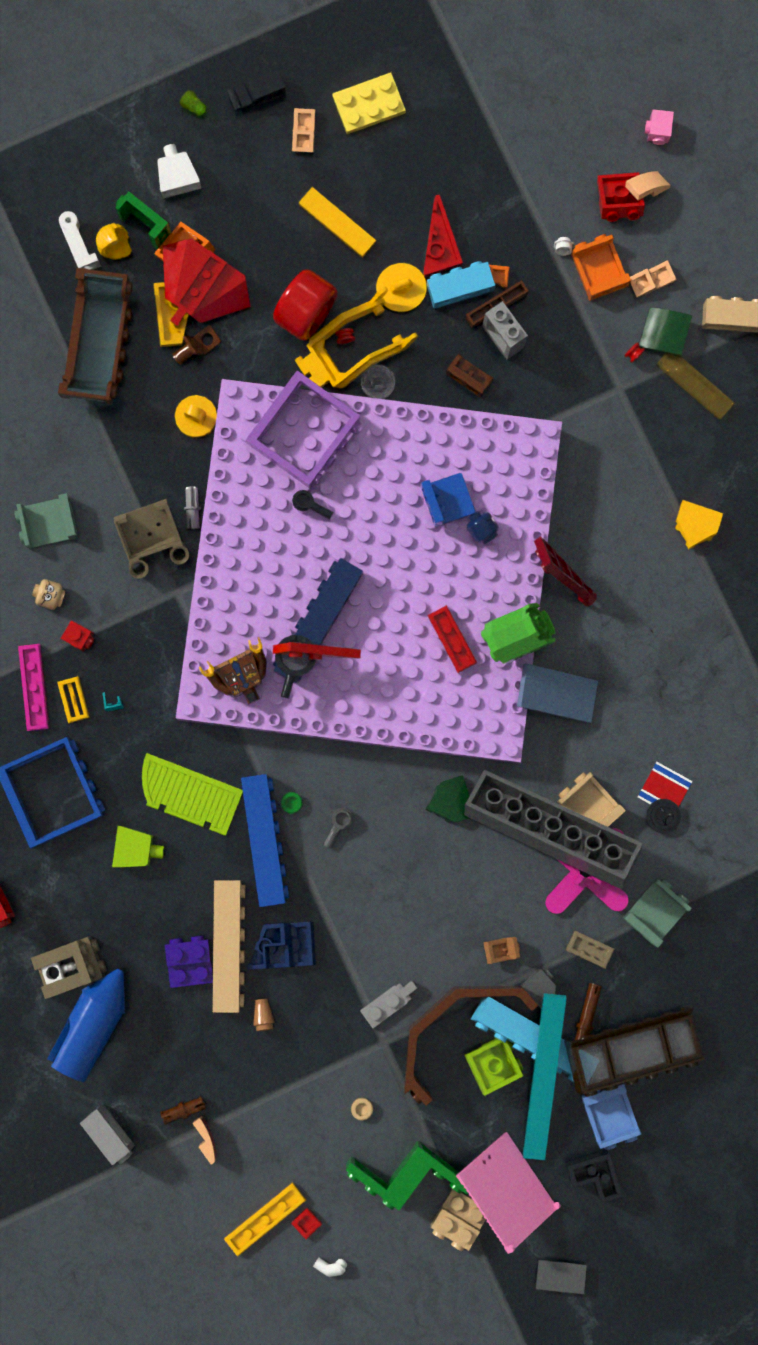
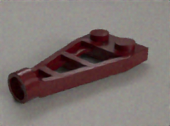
M541 536L534 541L537 548L535 552L542 561L540 565L545 573H551L557 580L578 595V600L584 606L592 605L597 599V594L587 586Z

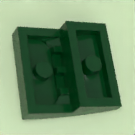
M650 307L639 347L657 354L662 352L681 357L692 315Z

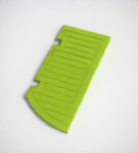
M146 753L142 768V785L147 800L146 805L157 810L161 804L166 805L165 813L204 827L205 821L210 822L209 830L226 836L243 790Z

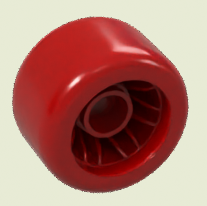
M308 269L301 271L280 297L273 313L275 323L299 340L309 339L330 313L338 295L337 289L314 271Z

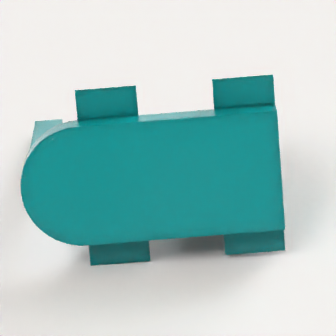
M104 692L103 700L105 711L122 709L124 706L122 704L120 696H117V704L112 705V703L106 705V698Z

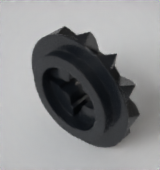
M658 799L651 803L647 810L646 820L650 828L658 833L672 832L680 823V809L671 800ZM661 807L664 813H672V815L666 817L665 824L662 819H655L657 815L661 814Z

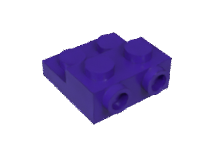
M204 935L194 936L188 942H182V938L170 939L169 944H165L170 988L213 983L209 939H204Z

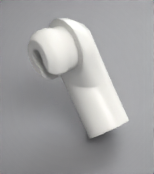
M318 1258L313 1267L324 1275L333 1277L344 1274L347 1263L343 1259H338L336 1263L328 1264L321 1258Z

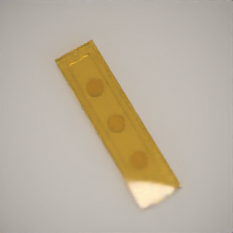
M665 354L656 364L719 420L734 405L731 399L682 357Z

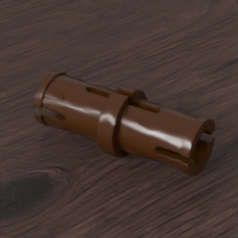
M200 1096L186 1103L180 1102L176 1107L161 1111L164 1124L167 1125L181 1118L187 1119L188 1115L206 1110L203 1097Z

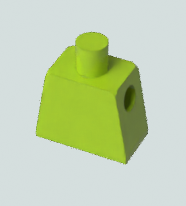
M118 826L112 867L150 866L151 857L163 859L165 846L153 845V835Z

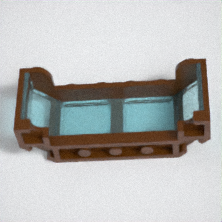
M77 268L75 279L78 280L77 288L75 289L77 296L65 375L62 376L63 383H59L58 394L61 398L70 399V397L107 402V404L112 405L113 400L117 397L118 383H122L123 370H120L121 362H125L126 350L123 348L124 341L128 342L129 329L126 328L127 321H131L132 308L129 307L133 282H130L127 274Z

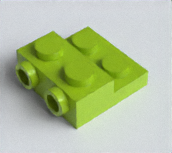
M494 1039L465 1055L484 1096L523 1077L521 1072L523 1070L522 1064L518 1058L515 1059L512 1053L514 1050L512 1048L513 1045L508 1040L504 1043Z

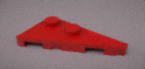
M440 194L434 198L423 272L424 278L463 265Z
M294 642L273 645V654L289 655L291 658H302V656H309L311 660H322V657L361 658L360 649Z

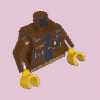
M257 637L259 642L257 645H252L249 640V650L215 667L209 661H206L209 665L208 670L204 671L199 666L200 672L207 677L216 690L227 696L233 695L238 697L243 694L248 705L260 699L255 688L262 684V679L266 676L267 660L259 637Z

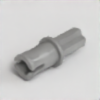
M194 486L186 488V507H184V510H186V529H200L199 510H201V507H199L198 488Z

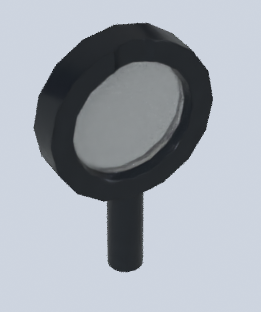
M291 635L279 642V644L289 642L313 644L308 638L301 635ZM275 654L277 666L286 674L281 697L289 699L294 678L310 672L316 660L309 659V656L291 658L289 655Z

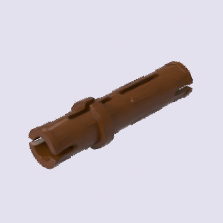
M592 983L588 984L580 1021L576 1024L578 1029L575 1040L581 1039L582 1036L588 1035L590 1031H593L592 1023L602 986Z

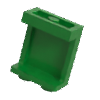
M129 191L117 200L115 208L120 220L125 222L131 214L152 229L148 235L152 246L158 249L171 234L169 223Z

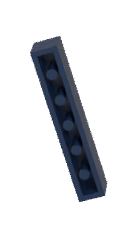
M342 558L338 562L334 561L328 571L331 575L327 581L323 579L317 589L320 592L316 600L312 598L306 608L309 612L305 618L301 617L295 626L298 629L295 635L308 638L314 645H321L363 575V570ZM281 655L283 664L291 670L303 669L310 661L309 656L291 658L289 655ZM275 660L273 666H275L274 672L286 678V674L280 670ZM302 676L295 677L293 683L298 685Z

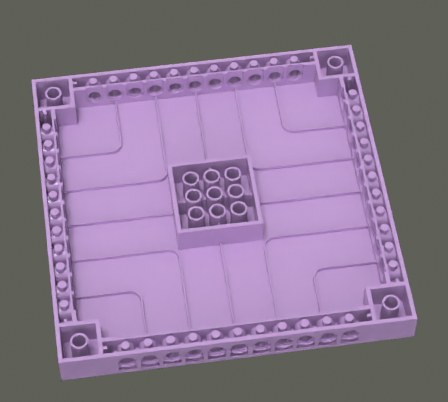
M222 379L176 719L179 721L516 764L521 763L527 709L517 707L523 665H533L534 652L511 663L495 662L490 655L491 650L487 642L481 636V631L485 629L486 623L530 603H538L540 605L544 570L540 565L542 561L535 552L537 548L534 541L541 536L548 542L562 422L330 393L360 415L359 422L361 425L355 434L351 432L347 440L349 442L342 451L338 450L334 455L336 459L329 469L325 467L321 473L323 475L321 481L316 486L312 485L309 489L246 442L247 437L284 387ZM298 389L260 442L308 476L350 418L313 391ZM462 473L475 512H489L499 526L498 535L486 544L476 542L467 530V524L470 522L469 517L471 515L435 527L421 490V482L426 480L434 482ZM299 490L309 491L315 503L334 513L329 520L310 509L304 512L298 511L292 503L293 495ZM342 558L363 570V575L321 645L360 649L361 658L322 657V660H316L313 669L302 676L298 685L293 683L289 699L283 698L281 693L285 678L274 672L275 654H273V645L279 644L285 637L295 635L298 630L295 628L297 622L301 617H306L309 612L306 609L312 598L316 600L320 593L317 591L323 579L327 581L331 575L328 571L334 561L338 562ZM446 605L477 661V664L460 673H457L427 615ZM257 637H259L267 660L266 676L262 679V684L255 688L260 699L248 705L243 694L238 697L233 695L227 696L216 690L207 677L200 672L199 666L204 671L208 670L209 665L206 661H209L215 667L249 650V640L252 645H257L259 643Z

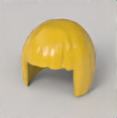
M115 223L102 227L96 236V245L100 254L109 259L127 257L132 252L128 242L127 230Z

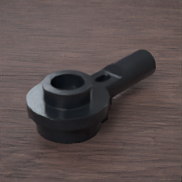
M299 490L293 495L292 503L298 511L304 512L310 509L329 520L334 512L315 503L309 491Z

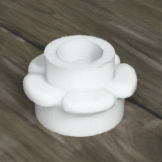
M560 237L554 242L555 252L561 256L570 255L572 248L575 246L574 242H571L568 237Z

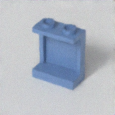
M624 1083L618 1084V1088L605 1091V1088L597 1090L598 1094L585 1097V1094L581 1095L600 1149H613L617 1147L616 1143L624 1140L625 1143L633 1142L638 1139V1135H641L626 1094L627 1091Z

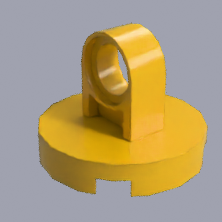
M199 395L188 396L177 406L175 421L180 431L187 437L200 438L210 434L215 428L216 408L206 397Z

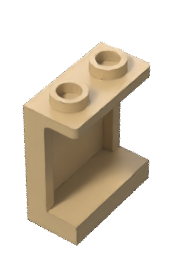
M584 772L574 780L576 785L571 789L566 787L558 795L560 799L557 802L560 805L607 827L626 811L598 783L591 772L587 775Z

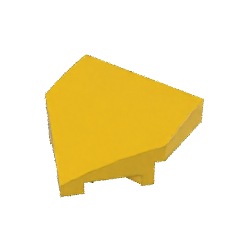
M682 500L676 518L677 525L675 529L680 531L686 541L687 548L691 549L699 543L712 540L713 536L718 532L723 513Z

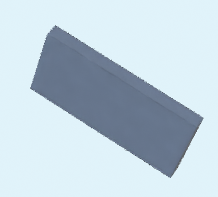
M524 664L517 707L591 723L598 681L531 664Z

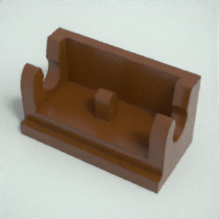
M459 354L446 370L447 376L480 398L494 380L492 376L486 374Z

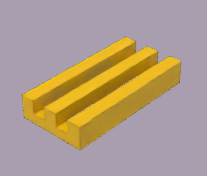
M79 677L57 682L68 723L90 718ZM73 682L76 684L83 715H80L72 686ZM66 684L69 689L76 717H72L67 696L64 689V685Z

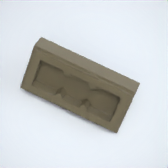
M574 930L566 951L606 969L614 948Z

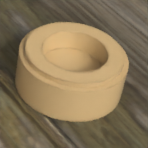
M367 1098L356 1099L351 1106L352 1115L361 1121L370 1118L373 1113L371 1101Z

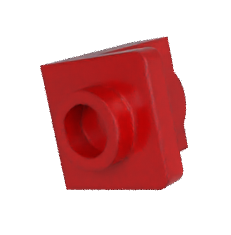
M71 620L60 639L84 652L86 648L89 649L95 640L93 638L95 633Z

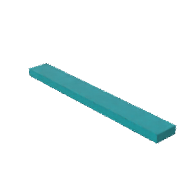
M545 993L543 995L523 1148V1158L545 1160L566 995Z

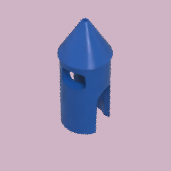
M116 969L82 989V994L47 1060L53 1062L52 1068L77 1081H86L122 1014H125L124 973L122 970Z

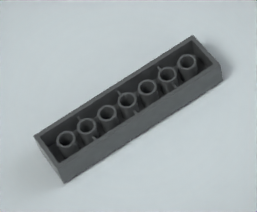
M487 770L483 771L465 804V816L621 890L641 853L643 843Z

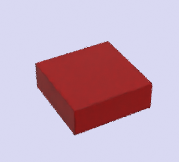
M307 1207L291 1224L307 1239L322 1225V1222Z

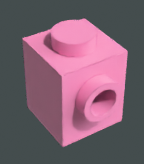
M652 110L650 121H646L645 133L648 134L647 141L656 145H664L669 142L674 112Z

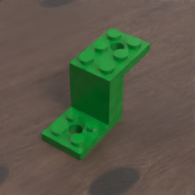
M419 1141L416 1142L387 1183L352 1156L346 1163L347 1176L356 1183L360 1180L365 1184L366 1191L373 1196L378 1194L382 1197V1202L391 1210L394 1208L400 1210L430 1168L433 1170L432 1173L439 1179L443 1180L446 1178L450 1183V1187L460 1194L463 1191L465 1194H468L464 1185L456 1177L459 1172Z

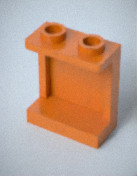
M600 235L594 239L595 241L588 244L587 242H581L572 251L571 256L589 301L629 287L631 282L629 274H625L613 244V235Z

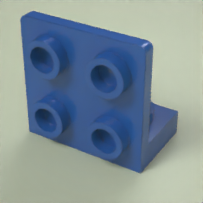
M462 473L434 482H430V480L421 482V490L435 527L475 513Z

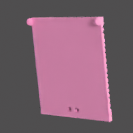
M507 1132L456 1175L460 1183L464 1185L466 1192L471 1196V1199L474 1200L479 1211L487 1219L489 1226L497 1234L499 1241L502 1242L508 1254L515 1251L517 1246L553 1212L561 1207L558 1202H553Z

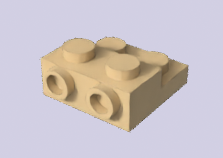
M451 1189L430 1225L434 1229L432 1233L442 1240L447 1237L453 1241L451 1245L456 1249L463 1251L465 1248L469 1251L486 1219L471 1197L463 1192L459 1194Z

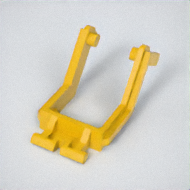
M387 287L381 288L370 301L341 313L309 339V343L306 346L311 353L304 359L302 356L295 359L304 376L311 373L312 376L309 379L321 388L329 382L333 387L344 388L372 365L406 350L418 338L416 332L404 339L399 334L392 339L393 344L367 355L346 373L338 370L324 348L325 340L345 324L372 312L378 316L385 311L382 306L385 304L383 297L389 291Z

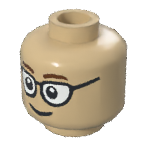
M43 579L40 585L35 584L32 596L36 597V605L54 610L57 606L61 607L65 590H62L63 588L60 583Z

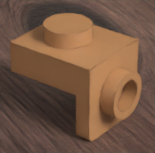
M516 937L483 942L487 964L520 958V945Z

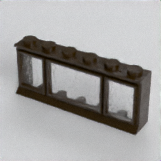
M683 1007L678 1012H666L662 1014L663 1016L642 1019V1022L635 1024L627 1023L617 1029H605L602 1033L584 1035L581 1039L574 1041L565 1040L564 1043L577 1093L585 1094V1097L598 1094L597 1090L605 1088V1091L617 1089L618 1084L625 1083L626 1085L638 1083V1079L642 1077L652 1079L658 1077V1073L663 1071L668 1074L677 1072L678 1067L684 1065L686 1068L697 1066L698 1061L705 1060L702 1055L692 1015L693 1008Z

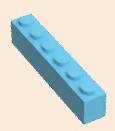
M482 997L471 1020L476 1022L475 1026L485 1032L488 1030L494 1032V1037L504 1043L506 1040L513 1043L512 1048L521 1053L525 1051L531 1053V1058L535 1060L539 1025L490 997ZM561 1038L557 1073H566L569 1075L567 1079L574 1083L564 1043L565 1040ZM578 1050L585 1080L588 1084L599 1060L583 1050Z

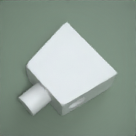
M175 144L166 145L163 148L166 157L158 159L159 182L163 199L201 189L199 178L187 153H178Z

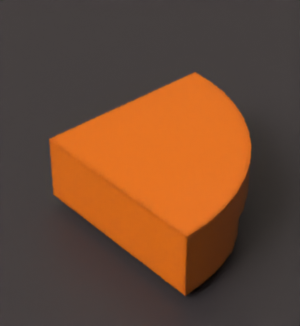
M489 265L494 283L500 288L507 289L510 267Z

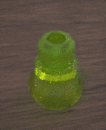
M187 90L179 102L183 109H189L197 115H202L207 108L192 90Z

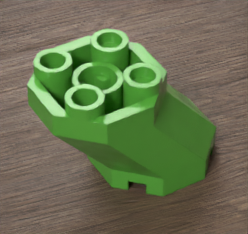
M530 603L485 624V629L481 631V636L487 642L491 650L490 655L495 662L511 663L555 642V638H552V635L555 634L554 625L545 610L540 612L537 609L540 607L538 603Z

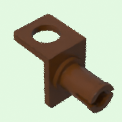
M208 325L194 337L185 335L183 339L186 344L172 355L177 363L183 364L193 354L206 355L221 343V339L213 327ZM206 333H210L213 336L211 345H205L202 341Z

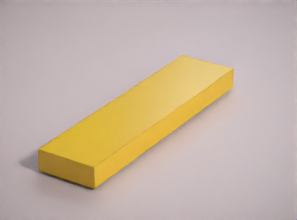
M313 187L299 201V205L362 258L376 243L372 236Z
M292 1182L228 1234L224 1240L238 1257L303 1204L306 1198Z

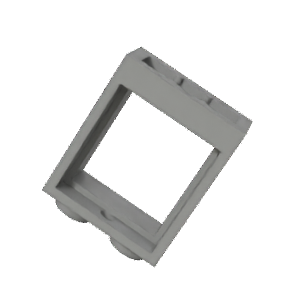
M503 301L485 313L482 327L507 360L524 348L528 335ZM513 320V323L509 324L508 321Z
M103 1104L80 1122V1125L112 1166L116 1162L122 1164L133 1153L131 1149L135 1146Z

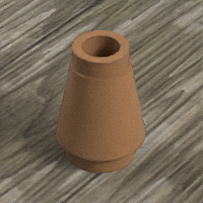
M268 999L255 1000L254 1026H256V1031L273 1030L275 1021Z

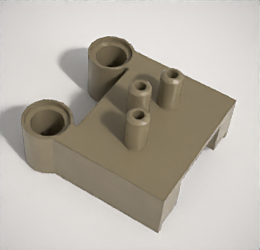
M167 499L114 517V524L129 560V571L134 578L140 579L148 574V562L144 556L169 548L170 559L175 564H183L188 560V547L181 540ZM179 548L185 551L181 556L173 554ZM136 563H142L144 568L135 570L133 566Z

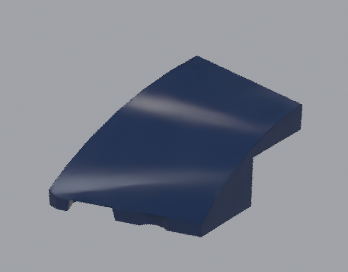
M313 922L263 925L260 939L256 943L255 952L251 962L248 963L247 970L316 965Z

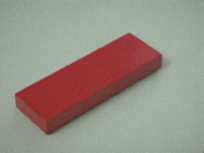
M447 605L427 615L457 673L477 664Z

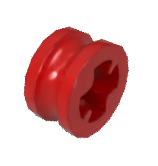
M346 328L336 331L335 335L338 336L337 344H347L355 341V337L352 336L354 330Z
M637 342L624 356L626 358L629 357L630 362L633 363L645 349L640 348Z

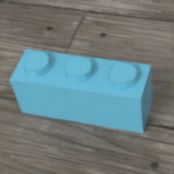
M478 261L465 269L457 267L450 270L448 274L442 275V273H437L430 276V279H427V289L433 308L436 309L493 292L495 283L488 262L482 263V261Z

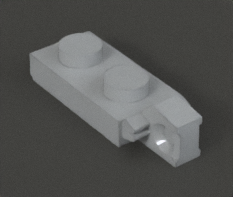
M410 981L404 987L401 983L394 985L362 1008L360 1012L370 1026L374 1028L411 1000L409 994L416 990L417 986L413 981Z

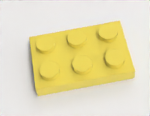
M391 72L332 94L347 134L406 113Z

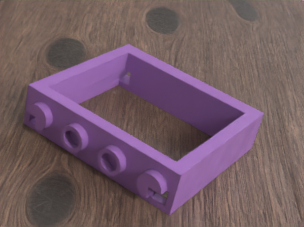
M296 371L247 437L246 442L310 489L312 485L316 486L323 477L321 473L325 467L329 469L336 459L334 455L337 451H342L349 442L347 438L351 432L353 434L357 432L361 425L359 422L360 415L302 373ZM302 384L350 418L308 476L260 442Z

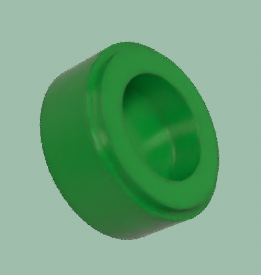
M286 793L281 799L282 809L289 814L297 813L302 808L303 801L297 793Z

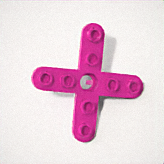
M612 828L613 830H616V831H618V832L624 834L621 830H619V829H617V828ZM558 860L570 872L547 896L545 905L550 912L555 914L563 912L585 887L591 890L610 909L621 911L626 908L628 896L623 890L592 875L584 877L580 874L579 869Z

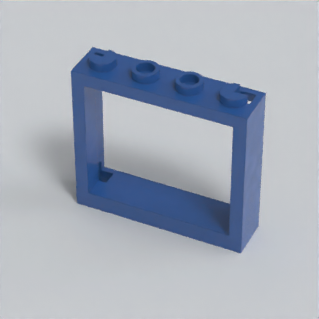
M68 737L0 767V782L30 848H36L104 817L102 811H105V807L101 799L97 800L94 791H97L92 779L88 780L85 774L88 771L83 759L79 760L76 752H79L78 746L74 740L71 741ZM65 747L94 813L38 838L10 772Z

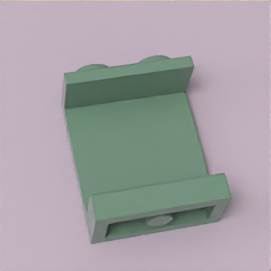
M67 493L58 495L59 499L23 506L22 504H16L18 511L14 513L17 524H21L22 531L19 532L21 544H25L28 549L79 538L71 500Z
M656 879L623 917L628 924L657 948L662 944L664 936L683 914L692 909L688 905L690 901L682 894L677 896L672 891L673 886L665 879L662 881Z

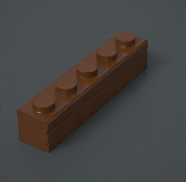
M521 280L466 314L465 318L473 329L483 323L485 313L503 301L506 307H509L527 296L529 291Z

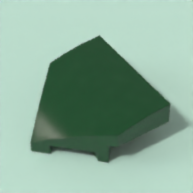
M463 775L442 781L440 785L436 786L431 802L425 810L435 813L448 823L469 819V817L464 815L465 804L470 796Z

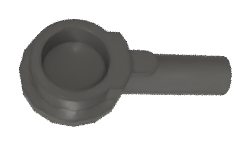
M338 808L333 812L332 822L334 826L324 846L331 849L341 829H346L352 824L353 815L347 808Z

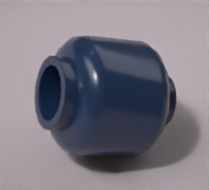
M477 511L469 517L470 522L467 524V530L476 542L486 544L498 535L499 526L489 512L481 513Z

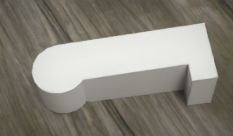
M70 211L62 213L59 217V224L78 268L94 270L101 267L96 254L89 255L79 232L80 224L77 216Z

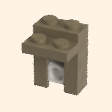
M88 936L31 958L34 969H38L44 985L41 989L45 999L86 985L105 976L104 972H107L104 960H100L97 952L100 949L96 939L92 940V937ZM73 956L74 961L71 960V962L61 964L60 961ZM51 967H56L59 970V976L56 979L51 978L49 975ZM75 969L79 972L68 977L65 976V973Z

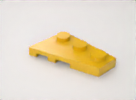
M164 282L154 283L160 347L182 346L188 314H185L178 326L170 322L179 307L165 299Z

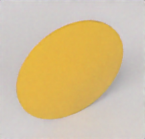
M397 263L387 267L378 277L376 284L377 292L383 287L388 288L389 291L383 297L385 300L384 306L396 312H406L416 308L423 301L427 289L426 280L421 271L406 263Z

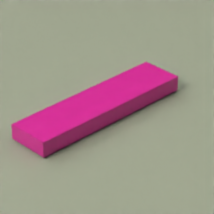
M41 644L18 646L27 731L50 729Z

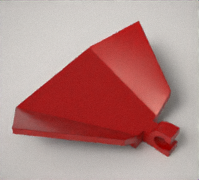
M193 239L163 245L165 299L179 307L170 322L178 326L187 313L198 322L203 323L251 307L245 275Z

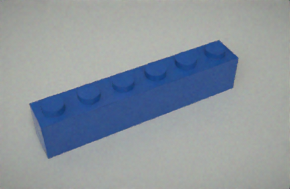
M267 774L243 777L241 782L259 907L286 903V898H289L288 885L284 886L283 877H286L285 864H280L279 856L283 855V848L281 842L277 843L276 834H280L279 822L274 821L273 813L277 812L275 799L271 800L270 791H274L272 778L268 779Z

